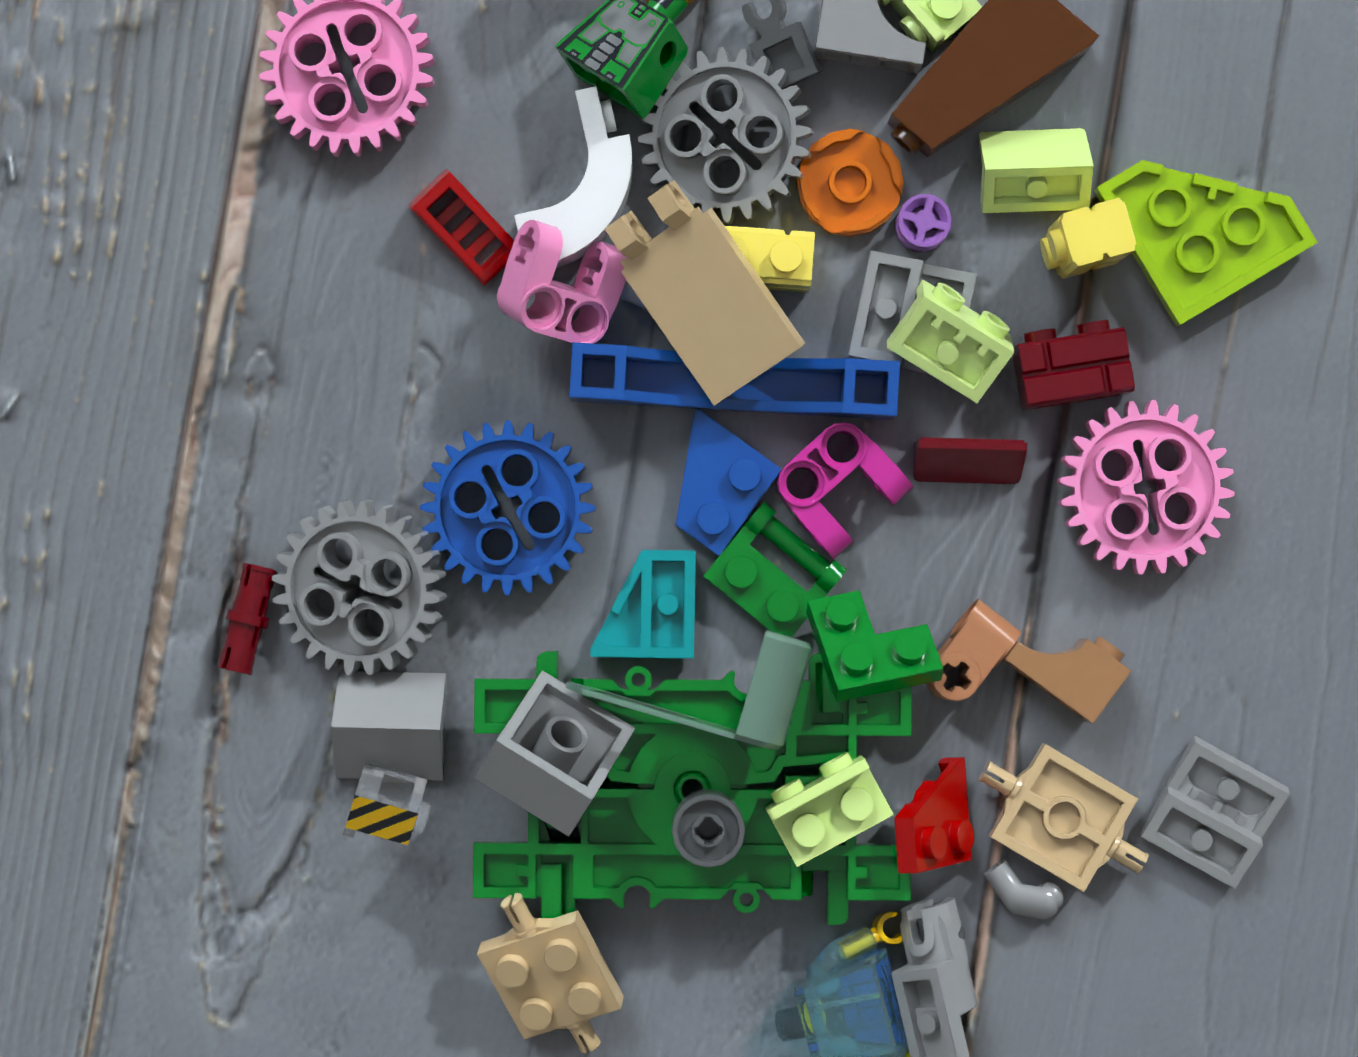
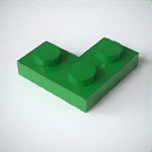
M860 590L808 600L806 613L836 702L942 680L944 668L927 624L875 634Z

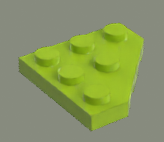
M1141 160L1093 190L1100 202L1120 198L1125 202L1137 243L1132 255L1176 327L1318 243L1290 196L1270 191L1265 193L1237 186L1238 183L1198 173L1189 174L1165 168L1162 164Z

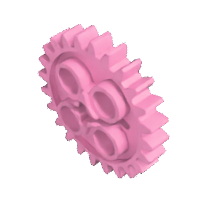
M293 0L298 11L294 17L279 11L277 16L285 27L283 32L267 30L265 33L268 39L276 45V49L260 52L261 59L272 65L273 69L259 74V78L263 84L276 86L275 89L264 96L266 102L269 105L284 104L275 115L277 121L280 124H285L295 119L290 131L293 138L298 140L308 132H311L309 146L312 150L317 151L325 140H329L330 151L333 156L339 157L344 143H349L355 156L361 157L363 142L370 140L373 147L378 152L383 151L381 135L388 133L399 142L402 140L397 125L401 121L412 126L418 124L410 109L412 105L423 108L428 107L427 99L418 91L419 88L433 87L435 81L430 75L421 72V69L434 65L435 59L432 54L418 52L429 44L430 40L427 33L411 34L420 23L415 13L400 19L404 9L402 0H393L387 6L384 5L385 0H314L309 5L303 0ZM368 23L376 27L375 37L369 44L357 46L350 43V33L357 25ZM331 25L337 27L344 50L355 66L353 67V72L368 106V110L365 113L358 111L351 88L340 73L342 65L327 32L328 27ZM310 43L325 45V57L320 63L312 66L300 63V54L305 46ZM378 73H391L396 77L395 87L387 95L377 96L369 92L370 81ZM331 92H339L345 95L346 102L341 112L332 116L320 113V101L325 95Z
M1150 400L1147 402L1143 414L1140 415L1134 401H1129L1124 405L1123 419L1120 418L1112 407L1104 410L1106 426L1103 427L1093 419L1087 421L1085 425L1091 438L1088 440L1080 436L1073 437L1070 441L1080 452L1079 455L1061 458V462L1073 469L1072 476L1057 479V484L1071 488V495L1059 500L1058 506L1074 507L1076 513L1064 523L1065 527L1079 525L1083 527L1084 531L1076 543L1078 546H1082L1095 541L1097 546L1093 554L1094 560H1101L1109 552L1113 553L1112 569L1121 570L1128 559H1132L1134 574L1142 575L1147 567L1148 560H1151L1157 574L1166 573L1167 557H1170L1178 567L1187 566L1185 549H1189L1196 555H1204L1206 550L1200 537L1203 535L1207 538L1218 539L1221 534L1211 522L1213 519L1230 518L1231 514L1218 506L1219 499L1233 497L1235 492L1220 487V480L1229 477L1234 472L1230 468H1218L1216 461L1227 450L1226 448L1209 449L1207 443L1215 433L1213 429L1199 434L1194 432L1198 421L1196 414L1190 415L1182 422L1177 421L1179 408L1176 404L1170 405L1163 416L1159 415L1157 401ZM1135 440L1140 441L1142 444L1144 478L1146 481H1155L1156 491L1148 494L1149 506L1158 528L1155 535L1150 534L1148 529L1149 513L1147 498L1144 494H1135L1134 484L1142 481L1141 467L1133 450V442ZM1161 442L1172 444L1179 454L1178 463L1172 471L1161 469L1156 463L1155 450ZM1108 451L1119 453L1126 462V472L1119 481L1108 479L1102 471L1101 461ZM1172 494L1183 497L1188 504L1187 518L1181 524L1171 522L1165 514V503ZM1119 504L1130 506L1136 515L1134 529L1128 534L1118 532L1111 521L1112 512Z

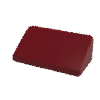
M921 437L914 442L913 477L918 482L1019 483L1027 454V443H1024V440Z

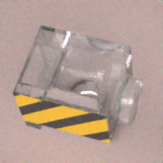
M365 761L343 835L353 838L355 831H359L408 846L412 832L423 834L431 809V803L422 801L427 779Z

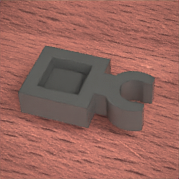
M769 0L772 4V12L765 19L759 17L753 3L742 5L745 21L751 27L759 29L762 36L761 39L749 44L755 61L757 62L762 56L770 60L768 76L781 68L788 74L781 87L782 90L822 72L802 23L795 22L786 27L784 22L787 12L785 0Z

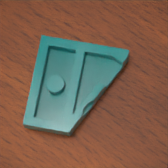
M641 550L590 648V657L694 659L696 551Z

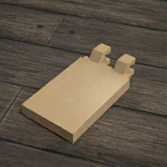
M673 180L647 198L662 222L669 226L666 230L652 239L631 210L607 226L605 231L619 252L626 256L625 259L620 261L625 268L621 273L713 405H716L801 348L805 342L712 207L704 213L699 206L694 208L675 180Z

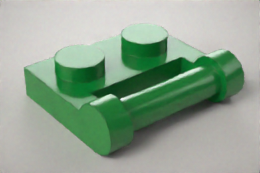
M763 502L703 577L769 631L792 637L808 618L806 613L808 600L825 597L847 569L835 559L829 562L773 515L777 511L766 502ZM759 533L764 535L817 579L808 591L803 589L750 545Z

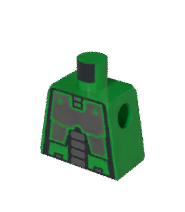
M606 0L561 39L555 47L575 77L591 87L596 86L597 91L644 120L687 55L688 46L674 25V22L688 7L686 0H650L647 4L640 0Z

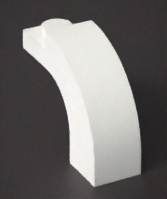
M596 86L575 91L588 147V165L580 185L567 199L554 206L514 215L518 231L528 220H536L558 227L562 233L563 247L557 267L564 266L584 256L591 244L596 241H602L608 235L605 228L619 219L631 188L633 162L630 135L627 134L608 139L607 133L617 131L610 99L599 101Z

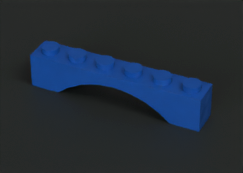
M572 342L569 397L572 402L893 420L897 416L900 361L851 358H784L716 405H713L676 351L626 345Z

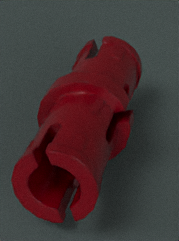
M243 563L240 584L233 609L227 610L225 619L229 620L224 648L222 649L217 667L252 675L255 654L262 629H268L270 621L269 618L265 617L271 590L274 585L272 576L276 575L278 571Z

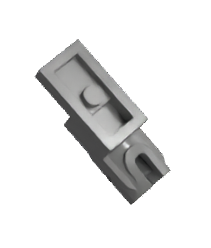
M946 897L939 903H933V899L909 904L901 909L902 921L900 924L908 964L891 972L910 1057H970L960 1016L975 1008L978 1003L968 965L965 930L962 927L955 897Z

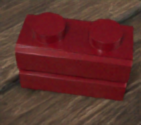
M1100 320L1076 325L1078 335L1057 338L1055 328L1024 333L1025 343L1014 346V354L1012 355L1022 411L1127 395L1134 392L1135 383L1124 327L1110 329L1109 320Z

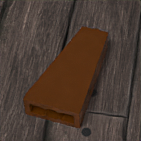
M988 0L892 112L887 122L894 129L890 135L909 153L915 155L919 150L928 158L1085 55L1099 35L1058 0Z

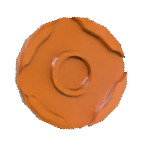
M855 129L830 132L813 143L808 150L812 154L811 158L803 159L800 163L799 170L804 174L803 179H797L796 182L800 205L811 222L829 234L848 238L870 234L885 224L899 205L904 184L900 161L890 146L878 137L876 138L871 134Z

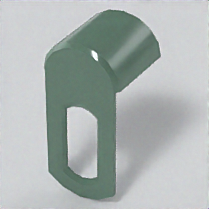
M766 630L737 730L590 686L566 682L565 687L589 697L752 745L778 750L785 744L812 648L809 642Z

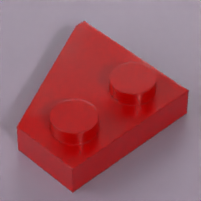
M965 757L942 758L938 763L941 775L936 781H923L915 791L911 803L905 804L894 818L898 873H921L972 860L971 849L974 844V830L969 822Z

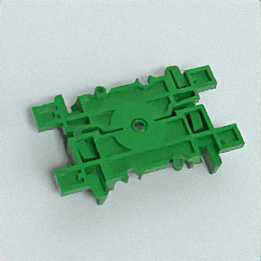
M546 651L539 654L536 661V679L543 670L559 680V651ZM820 652L815 653L809 658L808 679H803L785 744L778 750L752 745L583 695L635 727L607 776L610 781L638 784V788H601L600 786L577 823L581 840H553L549 828L554 827L528 812V842L475 841L473 843V898H506L509 895H512L514 898L515 893L522 894L523 898L536 899V897H541L542 918H556L576 911V899H611L622 909L625 906V892L630 887L636 885L644 887L649 892L651 898L649 906L651 909H654L663 899L720 900L729 890H734L732 898L736 909L742 913H751L758 908L760 903L758 890H764L773 900H802V897L813 895V871H826V922L828 925H840L847 921L848 900L911 901V873H898L896 844L856 843V836L797 867L765 809L767 805L774 802L770 794L776 789L747 788V784L775 782L783 767L817 764V776L814 774L783 772V785L799 778L803 786L823 776L819 767L833 758L846 752L849 753L852 760L857 758V736H911L912 687L836 702ZM634 666L626 673L625 684L628 689H622L613 679L572 678L573 683L604 690L737 730L747 693H743L736 688L734 683L735 672L733 670H730L721 680L665 679L656 689H649L652 676L650 671L643 666ZM636 673H641L645 677V682L641 686H637L632 682V676ZM475 678L474 734H501L536 679ZM688 779H697L703 785V789L708 788L722 791L734 800L741 811L745 827L743 844L737 854L723 865L714 867L694 865L680 854L674 844L672 834L674 811L685 797L682 793V785ZM742 894H751L753 897L752 901L749 904H743L740 901Z

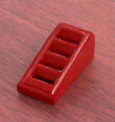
M448 169L441 172L408 204L411 210L484 286L506 266L514 239ZM452 189L457 196L440 213L433 217L428 210ZM467 205L473 212L449 234L443 226ZM482 221L488 228L464 249L459 242ZM497 237L503 244L479 265L473 258Z

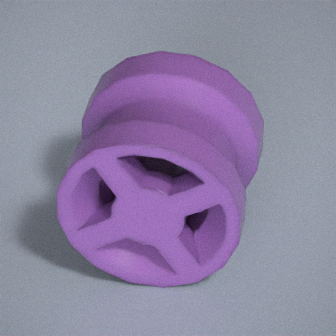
M920 194L911 197L903 204L895 219V232L898 240L905 248L913 252L925 253L934 250L943 242L951 229L952 217L949 207L942 199L931 194Z

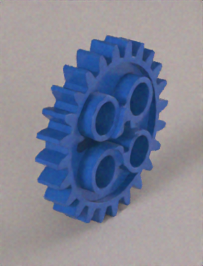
M510 420L505 421L502 435L497 436L488 423H484L482 430L483 439L477 441L470 433L464 431L462 434L466 448L459 451L447 444L445 450L452 460L449 465L438 462L431 464L433 469L442 477L439 483H423V487L436 494L435 501L420 505V510L435 514V521L428 523L422 529L428 533H439L441 537L430 550H439V552L448 550L451 553L444 566L446 571H450L460 564L465 567L462 583L468 584L478 574L482 576V592L488 593L493 587L495 580H501L504 594L511 595L514 581L520 580L527 593L533 592L534 588L533 576L539 574L546 583L551 585L554 583L550 569L553 565L556 564L566 571L572 569L564 556L568 550L580 554L584 553V548L574 539L577 533L590 534L593 532L590 526L580 521L582 514L596 511V506L581 502L580 497L591 491L593 485L592 483L576 482L575 477L584 470L585 466L583 462L567 466L565 461L570 455L572 448L566 445L554 452L551 447L555 435L551 431L545 434L538 442L534 440L535 430L534 425L531 423L526 425L521 436L515 435V430ZM517 456L529 459L533 466V475L530 481L522 486H512L508 484L504 477L506 463ZM484 466L492 468L506 496L512 500L521 499L522 505L516 509V513L535 544L534 549L526 550L512 522L508 518L496 517L494 511L498 510L501 505L482 473ZM469 483L480 484L486 493L484 506L475 513L464 512L459 507L457 501L460 489ZM542 503L555 505L560 514V522L557 528L549 533L537 532L530 522L532 510ZM497 529L507 531L513 541V548L510 554L502 560L491 559L484 549L486 536L491 531Z

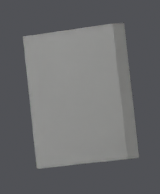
M340 670L331 721L336 778L444 781L447 673L378 671L372 675H367L366 671H357L352 675H346L345 670Z

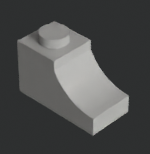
M822 0L814 49L817 59L918 75L923 65L926 43L911 39L892 27L883 16L878 0Z

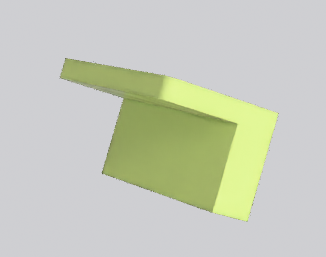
M1084 129L991 131L979 133L978 144L982 161L980 196L982 213L1061 211L1090 207L1094 165Z

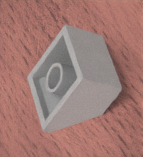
M542 670L497 738L475 779L560 832L570 836L635 730V727L580 693L567 689L564 683Z

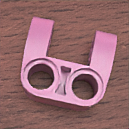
M528 220L519 229L511 248L502 282L498 288V307L503 314L534 332L571 343H596L607 331L609 321L624 288L626 279L621 271L625 268L620 261L625 259L626 256L620 253L616 246L596 241L586 250L573 286L554 281L552 278L563 247L562 233L558 227L536 220ZM536 294L532 306L526 310L528 300L532 295ZM580 308L577 318L571 323L573 314Z

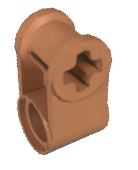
M978 598L961 616L950 632L949 638L938 651L943 666L956 667L960 665L962 667L958 674L960 679L964 681L962 686H949L945 688L943 684L946 682L947 677L943 673L941 681L926 683L928 689L934 696L942 700L960 701L969 698L976 692L991 670L1011 650L1018 640L1021 631Z

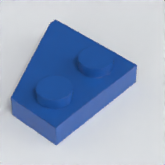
M698 409L693 416L676 526L717 556H720L782 469Z

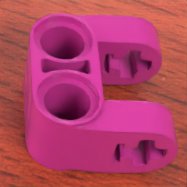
M846 422L835 423L826 428L785 465L779 473L776 482L777 493L799 524L833 560L851 545L853 540L819 500L849 473L857 468L893 506L913 489L911 482L886 453L858 427ZM842 433L853 439L856 452L851 461L840 463L829 456L827 442L830 436ZM796 469H804L813 474L816 480V489L811 497L799 499L790 494L786 484L790 472Z

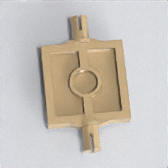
M1044 743L1041 744L1028 768L1017 777L993 764L992 761H989L984 769L998 776L1002 781L999 782L984 772L981 773L979 781L1006 796L1003 811L989 833L991 838L1083 892L1086 890L1097 869L1109 861L1110 858L1131 869L1136 874L1143 869L1142 865L1126 857V853L1145 864L1149 854L1122 840L1125 821L1138 801V798Z
M515 893L514 898L512 895H509L501 902V908L505 911L513 928L504 935L481 942L477 952V956L523 1039L556 1029L566 1028L570 1030L581 1053H587L588 1048L590 1052L595 1050L600 1045L601 1040L596 1035L589 1020L621 1009L624 996L579 911L577 910L556 918L536 919L531 915L522 894Z

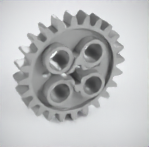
M719 47L716 62L710 63L706 55L702 51H698L697 68L691 70L690 67L682 62L678 68L681 77L677 81L673 79L669 81L666 86L668 91L664 96L660 95L655 103L658 107L656 114L649 113L643 120L650 126H653L651 133L639 136L638 142L652 146L654 151L641 159L642 164L646 166H659L660 168L650 179L651 183L659 186L675 180L694 208H697L699 204L702 205L703 213L711 207L715 213L719 209L721 210L724 222L727 224H733L736 209H741L748 220H754V204L758 202L772 212L775 209L770 195L774 191L788 198L792 195L784 183L787 176L795 179H803L804 174L794 166L795 159H808L812 155L810 151L799 146V140L813 136L814 131L809 127L798 125L799 120L810 114V109L807 106H792L791 104L801 94L800 88L795 85L782 90L781 87L788 75L786 71L781 68L768 76L770 60L762 56L752 67L750 66L749 52L746 49H741L735 62H730L727 50L724 47ZM723 85L735 86L738 93L735 105L723 112L714 110L712 95L715 90ZM699 103L714 119L727 129H731L736 124L732 131L733 136L761 161V168L754 170L733 149L724 143L716 148L715 146L720 140L718 135L690 110L691 104ZM765 120L775 123L777 135L774 142L765 148L754 147L750 139L753 127ZM686 125H697L701 132L698 146L692 151H679L676 145V135L679 130ZM724 161H736L740 168L738 181L732 187L719 188L714 180L717 166Z
M370 499L361 501L357 512L351 500L339 502L337 513L330 505L318 509L319 521L311 516L300 521L305 535L294 532L286 536L285 539L294 549V552L285 551L276 556L280 563L288 567L286 572L272 576V581L284 585L286 591L274 597L273 603L288 605L289 612L280 618L279 623L290 624L295 622L298 629L292 635L290 641L292 644L304 639L311 642L306 653L308 659L317 656L321 652L326 653L325 669L327 670L336 667L342 659L346 675H352L357 672L361 663L367 675L380 671L381 661L390 670L400 665L399 653L407 659L418 653L413 640L420 643L431 640L433 636L424 623L435 624L441 621L443 617L439 612L431 608V604L447 599L446 593L433 589V582L445 577L446 572L431 570L429 565L431 561L439 556L440 552L439 550L424 552L421 548L422 543L429 535L427 531L411 535L408 532L412 524V516L408 515L393 522V505L383 506L376 515L373 500ZM338 539L347 542L352 549L353 556L350 565L343 564L336 557L335 545ZM387 559L397 563L401 569L402 578L398 586L388 582L384 576L383 568ZM318 566L336 579H327L317 573ZM360 577V588L370 593L358 597L359 587L348 581ZM321 589L329 592L334 599L335 607L332 615L322 611L318 604V593ZM383 596H392L401 600V608H397L394 603L383 598ZM369 609L379 613L383 619L384 628L381 635L373 633L367 626L366 613Z

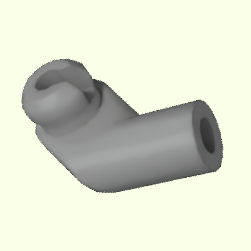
M1005 859L984 872V876L1007 910L1012 914L1047 919L1054 916L1058 908L1063 904V892L1058 885L1049 881L1039 886L1022 884Z

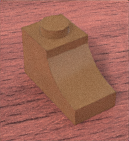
M1100 636L1097 637L1094 643L1089 639L1079 638L1073 647L1055 653L1038 652L1016 641L1002 660L1082 720L1092 724L1131 673V670L1120 663L1125 654Z

